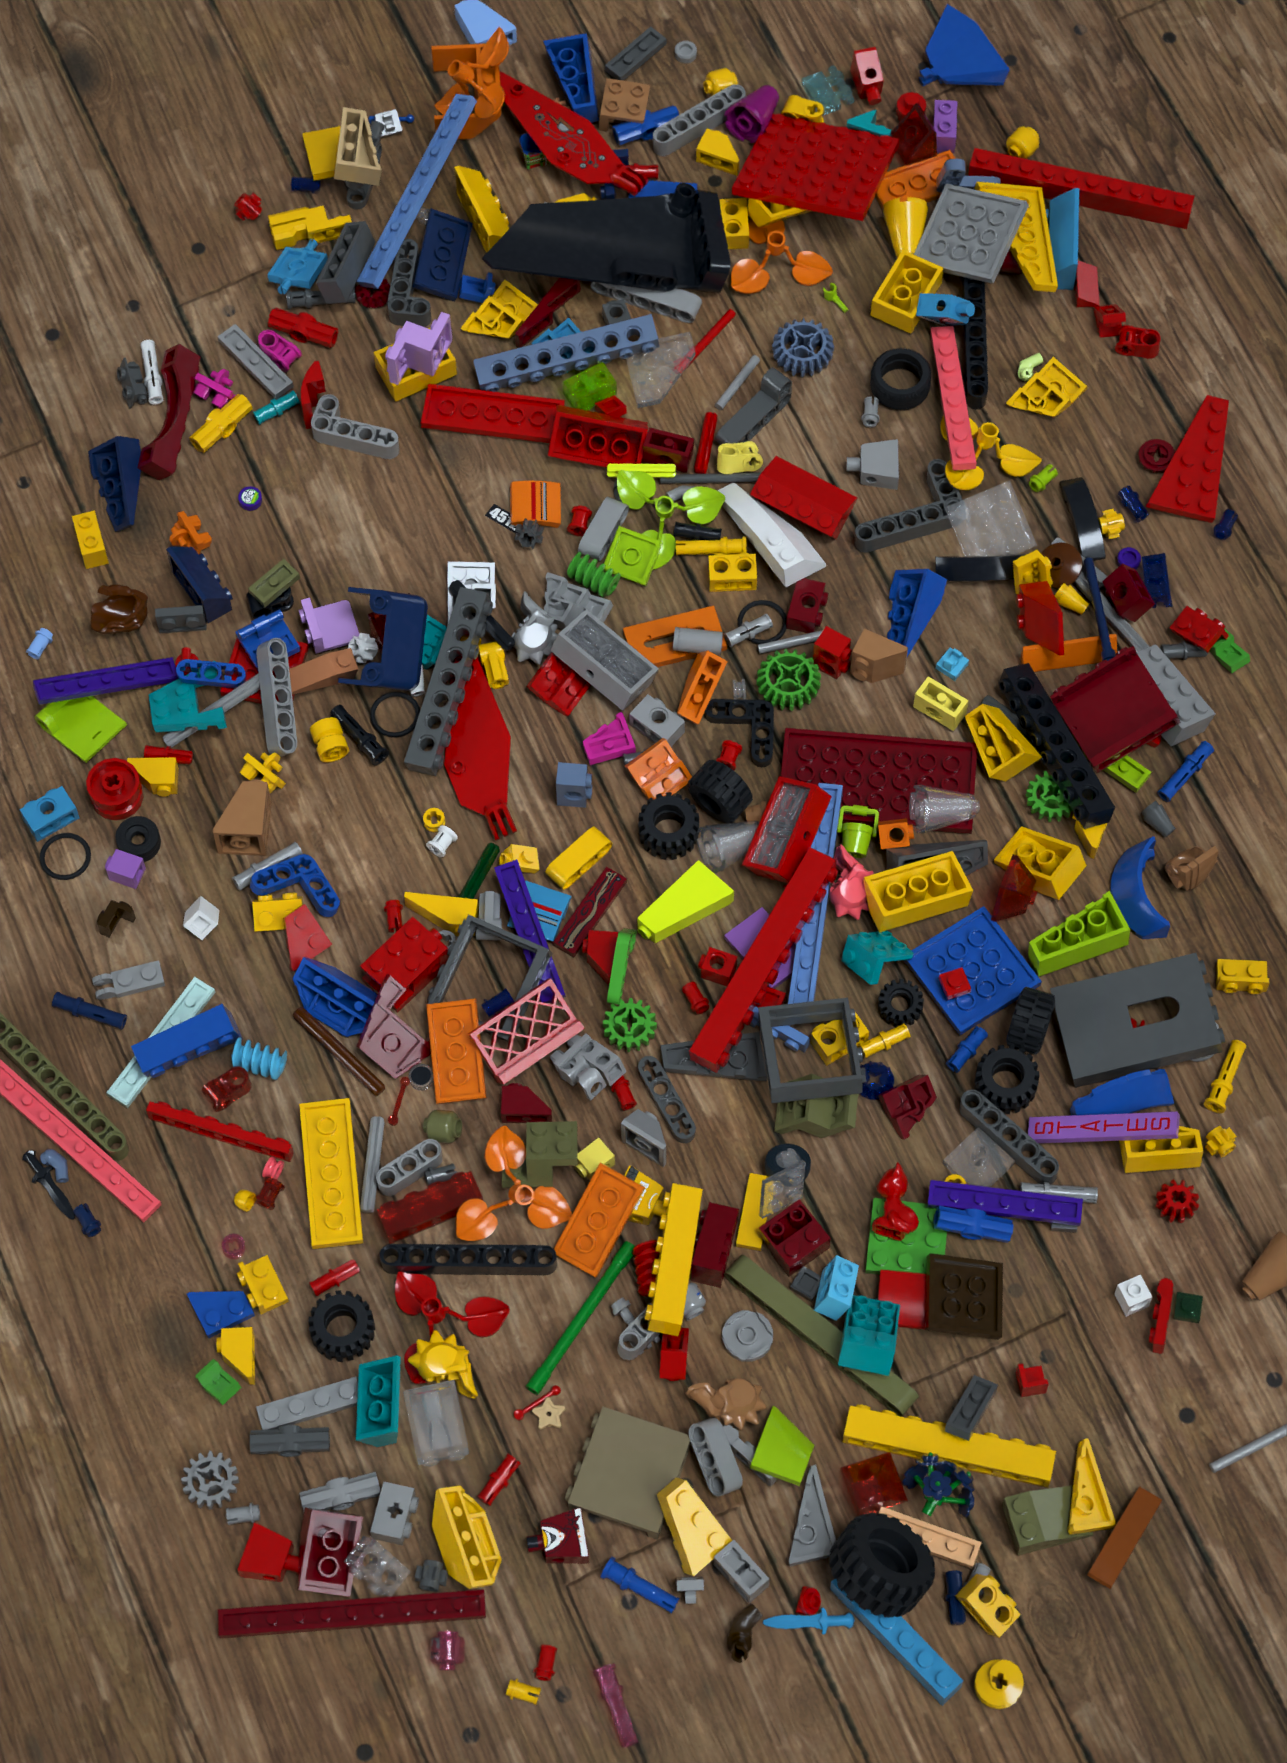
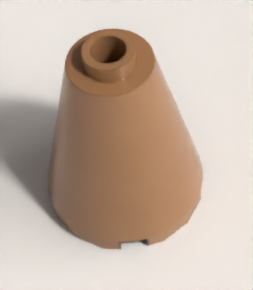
M1281 1231L1274 1235L1242 1281L1244 1284L1242 1290L1251 1300L1256 1298L1260 1301L1287 1286V1236Z

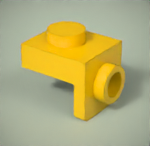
M511 844L500 854V865L517 859L522 872L535 874L540 870L538 852L535 847Z

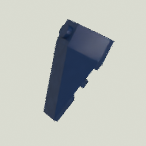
M116 436L89 450L88 453L92 476L95 480H98L101 487L98 490L100 496L106 499L108 504L106 510L115 532H120L134 525L141 470L137 467L141 450L139 439Z

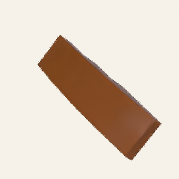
M1139 1486L1087 1576L1109 1589L1112 1588L1160 1506L1162 1499Z

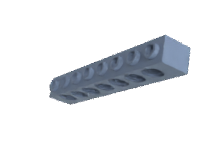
M652 314L474 359L473 362L480 389L497 392L500 388L507 386L510 388L518 387L523 382L530 380L537 382L546 376H561L569 370H584L589 365L596 363L603 365L609 363L612 359H627L635 353H650L659 348V340ZM632 335L640 337L635 342L628 340ZM609 341L617 342V345L614 347L606 346ZM587 347L595 348L592 353L584 352V349ZM567 352L573 354L572 357L569 359H564L561 357L564 353ZM543 358L550 359V362L546 365L539 363ZM520 364L528 365L525 370H518L517 367ZM498 370L506 371L502 376L495 375V372Z

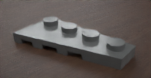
M759 1032L742 1034L739 1044L736 1047L732 1046L725 1067L721 1066L717 1073L690 1060L689 1050L695 1041L660 1045L665 1072L767 1081Z

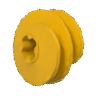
M1003 1659L991 1660L983 1664L977 1671L974 1681L976 1696L983 1704L994 1709L1008 1708L1017 1702L1024 1686L1023 1674L1019 1667L1013 1662ZM996 1679L1002 1680L1001 1689L996 1688Z

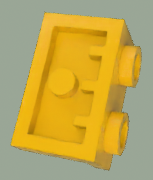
M1217 959L1216 990H1223L1225 993L1247 991L1250 994H1261L1267 991L1269 986L1267 961Z
M268 1255L244 1265L243 1261L238 1263L240 1271L236 1274L242 1287L248 1286L250 1293L247 1294V1298L253 1309L257 1307L260 1314H264L289 1302Z

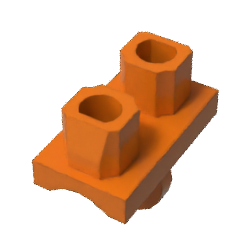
M184 511L178 512V521L171 528L173 534L169 538L170 543L173 546L194 547L198 554L201 553V550L210 547L212 538L209 533L203 532L198 534L197 532L201 527L199 517L197 515L187 516Z

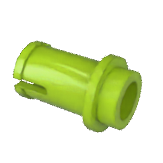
M1046 465L1037 475L1030 477L1029 486L1033 491H1043L1046 487L1045 485L1058 476L1056 468L1050 472L1053 465Z

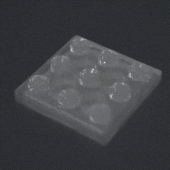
M1010 481L945 507L965 557L1019 554L1037 546Z

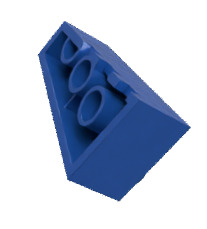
M587 33L543 41L547 57L570 109L590 122L599 121L591 49Z
M220 1004L131 1046L142 1073L147 1077L155 1078L164 1074L165 1070L182 1066L190 1060L233 1044L238 1037L242 1038L232 1013L223 1004Z

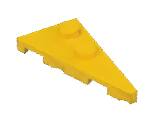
M1088 1438L1080 1441L1077 1447L1068 1528L1069 1535L1112 1529L1117 1525Z

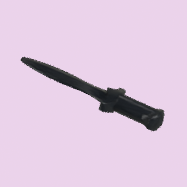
M28 1150L25 1152L22 1160L26 1161L35 1172L32 1183H41L60 1211L73 1220L75 1215L69 1200L51 1177L50 1171L53 1170V1167H43L36 1157V1151Z

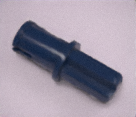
M952 1570L945 1573L947 1583L945 1600L949 1604L950 1623L952 1625H963L966 1621L965 1607L955 1597L963 1588L962 1572Z

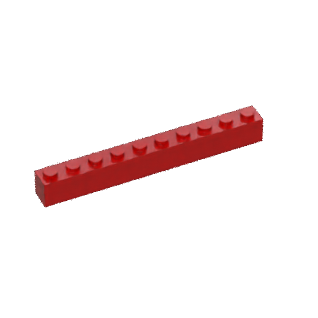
M974 148L968 176L998 177L1001 179V184L1042 187L1043 197L1050 200L1074 188H1079V206L1187 229L1195 197L1190 194Z
M809 847L690 1048V1060L715 1073L718 1072L721 1066L725 1067L730 1058L729 1052L732 1046L736 1047L742 1038V1029L745 1025L749 1026L755 1014L753 1012L754 1007L757 1004L761 1005L767 994L765 990L769 984L773 985L779 974L778 968L781 963L785 964L787 962L792 944H797L802 936V927L813 918L815 912L813 909L817 902L821 903L826 895L825 888L828 883H833L838 874L836 859Z

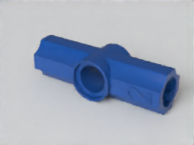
M674 105L652 113L646 110L644 123L627 121L613 126L614 139L619 146L640 138L651 140L653 139L654 130L679 116V111Z
M938 1206L933 1219L935 1229L960 1233L961 1237L972 1240L985 1238L1008 1243L1013 1234L1014 1225L1012 1220L986 1215V1212L978 1209L959 1210Z

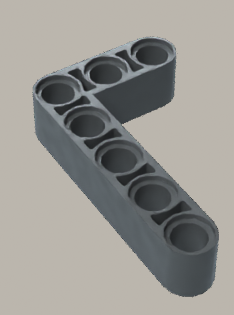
M934 459L928 464L926 481L935 502L859 524L855 529V548L859 552L867 553L959 526L963 521L965 506L959 490L950 485L945 475L947 463L942 459Z

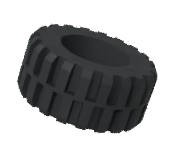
M866 1513L855 1517L831 1547L829 1562L830 1568H832L831 1574L833 1579L838 1581L837 1586L841 1591H845L846 1597L851 1602L854 1600L859 1604L858 1607L863 1610H870L871 1614L877 1616L883 1614L884 1617L905 1615L914 1609L933 1584V1579L935 1578L933 1556H930V1549L927 1545H924L922 1537L918 1533L915 1534L909 1525L900 1523V1520L895 1517L889 1518L887 1514L879 1513L875 1515V1513Z

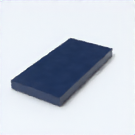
M432 208L429 210L413 280V288L455 302L458 296L473 223Z

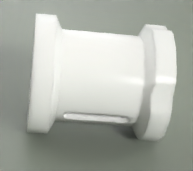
M441 825L438 828L439 832L433 840L426 843L427 848L438 857H444L449 845L458 839L454 831L447 826Z

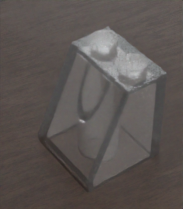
M455 1380L403 1391L418 1465L430 1467L437 1465L439 1461L445 1459L458 1461L469 1454Z

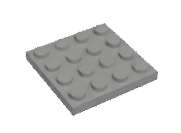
M946 184L914 255L943 267L944 273L994 284L1029 205L1024 200Z

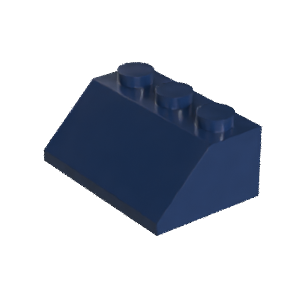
M169 547L166 549L173 575L194 605H203L205 620L208 624L232 610L231 600L233 598L226 587H221L219 576L214 570H209L207 567L208 562L202 553L198 554L194 547Z

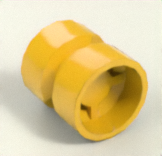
M324 718L315 722L310 727L313 742L318 745L316 750L322 762H334L348 754L349 747L337 718Z

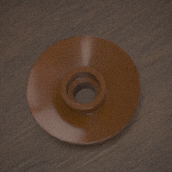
M1060 542L1054 543L1042 551L1043 557H1048L1052 565V569H1050L1053 581L1051 588L1059 589L1063 583L1069 586L1078 579L1082 571L1083 561L1081 554L1074 546ZM1056 560L1061 561L1058 566H1054Z

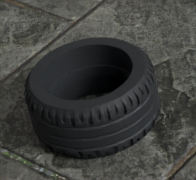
M894 348L882 353L875 360L871 370L870 387L874 397L878 398L879 403L889 409L901 411L915 408L929 394L932 378L930 365L920 353L910 349ZM904 369L915 374L919 382L908 389H896L889 386L882 377L889 371Z

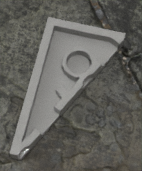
M812 1465L808 1471L789 1556V1567L829 1558L831 1547L836 1541L816 1465Z

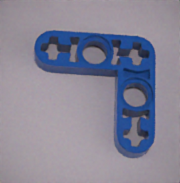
M298 855L255 872L251 878L250 888L257 895H267L299 882L320 915L332 917L338 911L340 900L316 861L309 855ZM278 871H285L289 874V878L281 879L276 873ZM319 882L322 888L319 890L313 889L309 883ZM324 901L327 904H332V907H330L329 905H323Z

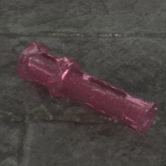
M608 1664L594 1670L593 1675L598 1678L602 1690L600 1693L601 1698L607 1701L622 1744L621 1746L622 1748H627L637 1744L639 1741L622 1697L624 1688L623 1685H619L615 1673L616 1665Z

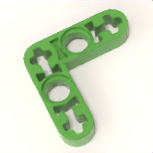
M624 928L618 933L607 1003L620 1005L628 957L634 950L637 930Z

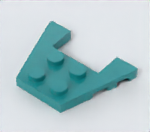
M198 668V672H197L198 678H201V675H200V669H201V668ZM214 668L207 669L204 676L208 679H214L217 677L218 671ZM177 679L149 694L152 724L155 732L185 731V727H198V730H207L208 726L216 725L218 729L227 728L223 707L202 713L199 712L196 688L205 685L186 684Z

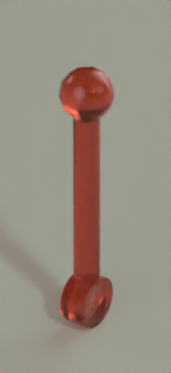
M402 1077L400 1080L401 1088L393 1114L388 1118L391 1126L398 1124L397 1115L406 1086L410 1084L408 1077Z

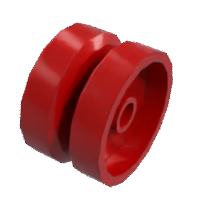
M119 758L104 759L95 764L89 771L86 780L87 791L91 804L97 814L105 819L122 820L135 814L141 807L144 798L139 774L131 763Z

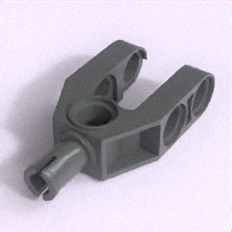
M372 121L370 129L379 163L382 153L380 138L384 125L379 121ZM344 181L349 187L347 192L348 206L354 210L364 208L368 202L373 185ZM354 195H361L363 197L358 202L351 200V197Z

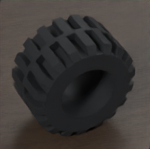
M707 760L687 783L689 793L694 801L707 814L724 823H733L753 800L752 793L745 781L730 767L715 760Z
M666 792V796H662L660 793L656 795L655 800L651 797L647 800V805L644 804L638 817L639 839L641 844H644V849L647 852L651 850V855L654 857L661 855V859L666 860L667 856H671V860L677 859L679 854L681 857L685 856L686 850L691 852L694 849V844H697L699 835V813H697V808L694 804L690 805V800L687 797L683 800L680 794L672 796V792ZM671 819L679 822L682 827L676 832L664 833L658 830L656 825L660 821Z
M1025 986L1020 993L1006 1038L1007 1046L1014 1045L1015 1049L1019 1050V1048H1022L1025 1052L1034 1055L1038 1054L1053 1013L1055 995Z
M1000 1045L997 1051L993 1047L989 1050L988 1055L984 1054L981 1057V1062L978 1063L974 1081L975 1090L984 1095L999 1110H1004V1114H1010V1110H1014L1015 1113L1020 1112L1021 1106L1024 1109L1028 1107L1029 1102H1032L1035 1097L1039 1083L1038 1065L1036 1061L1032 1062L1033 1056L1030 1053L1025 1055V1050L1022 1048L1015 1050L1014 1045H1009V1048ZM1000 1071H1009L1017 1075L1021 1083L1014 1088H1004L999 1086L992 1076Z
M341 1290L335 1291L336 1295L331 1296L328 1293L325 1295L326 1299L324 1301L320 1298L316 1302L317 1307H312L308 1323L312 1342L315 1347L317 1346L318 1352L321 1355L325 1353L326 1357L330 1360L336 1357L337 1362H343V1358L347 1357L348 1361L354 1360L353 1355L357 1354L360 1357L363 1355L364 1348L367 1350L370 1348V1340L373 1341L375 1336V1323L368 1303L366 1301L363 1302L361 1296L357 1294L353 1297L350 1291H346V1294L342 1295ZM349 1316L356 1320L357 1325L346 1336H334L327 1331L329 1323L334 1318Z

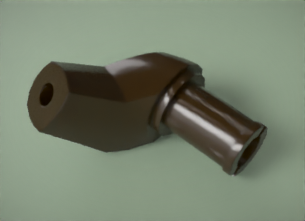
M752 1603L739 1612L731 1623L727 1647L735 1662H743L742 1657L744 1660L747 1659L748 1652L752 1648V1629L763 1617Z

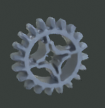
M803 317L801 322H797L794 319L792 325L786 322L784 328L779 327L777 334L773 338L772 350L778 367L784 366L783 370L785 373L791 370L793 376L796 373H800L803 378L805 373H809L812 377L814 371L820 373L822 367L827 368L829 361L833 358L834 345L828 328L822 329L821 323L814 325L813 319L808 323ZM791 341V342H792V345H791L790 348L787 350V349L785 348V346L787 345L788 342ZM817 346H820V351L815 354L814 350Z

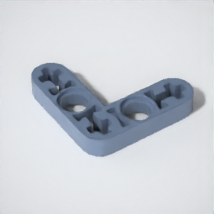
M963 159L947 160L936 178L937 191L942 193L946 184L964 188H975L976 182L1001 184V179L998 177L964 176L966 168L965 160Z

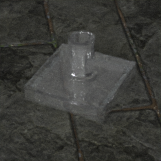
M979 1127L943 1160V1164L953 1174L962 1176L966 1184L991 1187L1015 1163V1160Z

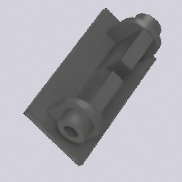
M123 358L120 367L117 368V379L121 381L123 398L127 401L129 409H131L134 402L145 404L148 399V393L144 383H136L143 381L139 365L135 362L127 363L126 358Z

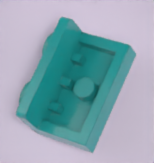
M428 614L422 665L425 670L436 664L447 629L446 626Z

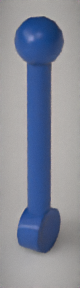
M411 114L406 117H399V121H407L408 123L414 122L415 119ZM374 116L368 117L369 124L372 121H376Z

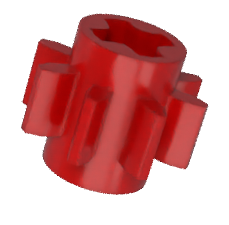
M243 193L234 204L237 208L235 210L237 211L236 215L243 221L246 218L251 221L254 220L262 211L260 206L261 199L254 193L251 195Z

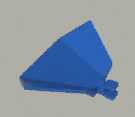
M947 4L925 49L930 68L920 70L919 74L921 77H919V82L922 86L928 85L935 80H938L940 84L1004 85L1010 69L978 24Z

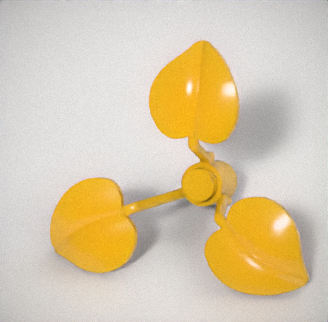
M943 414L940 430L943 438L948 441ZM969 418L972 439H976L978 445L975 453L976 460L982 449L987 450L995 444L996 456L1002 459L1000 466L1009 475L1015 477L1025 476L1041 463L1042 459L1023 447L1006 444L1000 449V438L997 437L999 433L998 427L993 423L987 422L978 428L977 424ZM950 459L945 467V475L950 485L960 490L974 489L981 484L984 478V471L976 466V469L953 471Z

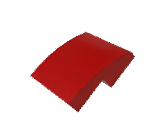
M551 652L526 687L553 709L565 716H569L591 684Z
M880 1270L878 1300L890 1301L900 1305L898 1327L925 1329L926 1274Z

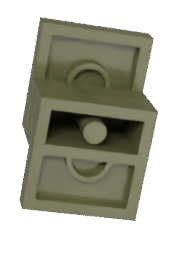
M809 1074L789 1082L823 1078L815 1074ZM859 1094L777 1103L774 1131L785 1134L800 1129L819 1138H824L855 1128Z
M577 1121L526 1122V1143H524L526 1159L519 1168L510 1169L511 1173L520 1180L521 1184L529 1185L530 1187H553V1166H578ZM504 1169L502 1170V1188H511L514 1182L505 1173Z

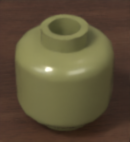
M433 1110L428 1118L424 1119L423 1131L427 1133L428 1139H434L438 1143L450 1144L460 1137L462 1133V1120L453 1111Z

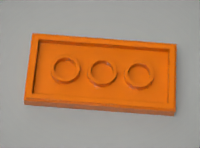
M951 150L886 172L875 195L882 210L886 202L896 198H900V202H905L907 197H914L925 200L927 203L939 199L941 193L937 191L936 178L944 163L949 159H955Z
M477 999L426 1004L436 1104L487 1099L483 1057L468 1034L479 1026ZM479 1033V1034L477 1035V1037H478L479 1040L481 1041V1036H480V1033Z
M599 1163L554 1247L556 1255L595 1278L598 1277L646 1187L609 1166Z

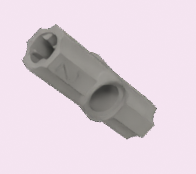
M372 1472L351 1479L348 1477L336 1478L328 1481L325 1486L300 1492L299 1495L303 1511L305 1507L339 1511L355 1505V1502L380 1496L381 1490L376 1472Z

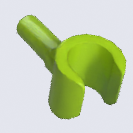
M830 283L831 291L823 288L825 300L834 301L846 313L849 309L837 296L836 285Z

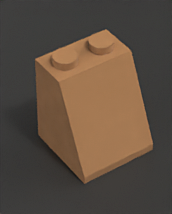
M253 779L241 783L213 828L218 854L267 856L272 808L267 782Z

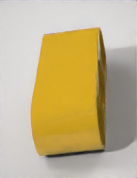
M593 826L553 860L545 873L561 889L565 890L604 857L611 849L613 843L599 829Z

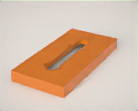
M710 606L623 628V635L628 644L656 667H661L696 658L698 653L673 651V642L657 645L654 648L646 647L644 645L645 642L674 635L675 627L722 632V628L715 607ZM724 635L721 651L727 650V644Z

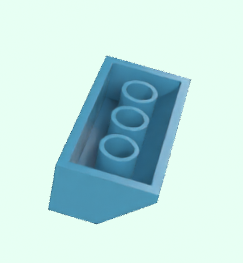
M1074 188L1051 199L1049 209H1045L1058 283L1057 289H1074L1078 266L1079 188Z

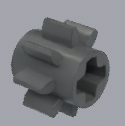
M525 518L523 525L517 524L515 540H519L522 548L531 547L534 549L536 542L542 543L544 527H539L537 520L533 521Z
M424 1560L423 1566L417 1565L414 1578L415 1581L420 1582L419 1588L437 1592L439 1585L446 1586L448 1573L447 1570H443L444 1564L434 1560Z

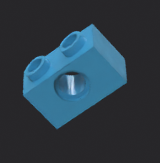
M63 786L49 790L43 797L36 801H29L23 808L19 809L25 824L37 842L80 818L76 806ZM47 810H53L50 814H44Z

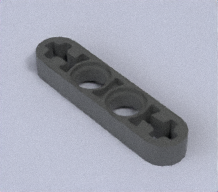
M653 1056L643 1057L638 1063V1073L674 1138L680 1143L686 1144L691 1142L695 1137L696 1127L657 1058ZM647 1064L653 1067V1073L656 1077L653 1080L648 1070L644 1071ZM657 1084H664L668 1087V1091L663 1095L655 1093L654 1087ZM671 1104L677 1105L680 1109L679 1113L674 1116L667 1114L665 1110ZM682 1119V1125L685 1129L690 1128L688 1135H685L684 1133L679 1134V1120Z

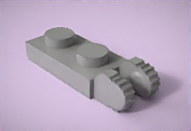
M159 960L114 971L111 974L104 973L92 978L94 986L111 983L114 985V988L106 987L95 992L96 999L99 1000L113 997L120 998L165 986Z
M724 1425L723 1429L734 1456L750 1469L756 1448L748 1441L744 1443L739 1438L738 1430L733 1428V1426ZM750 1469L768 1486H772L777 1481V1478Z

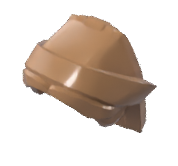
M1198 846L1186 849L1167 862L1165 866L1166 872L1177 889L1180 887L1186 891L1195 889L1208 877L1218 861L1219 851L1216 846L1208 851Z

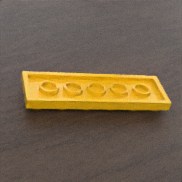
M350 1098L301 1103L299 1106L312 1249L362 1244L363 1233Z

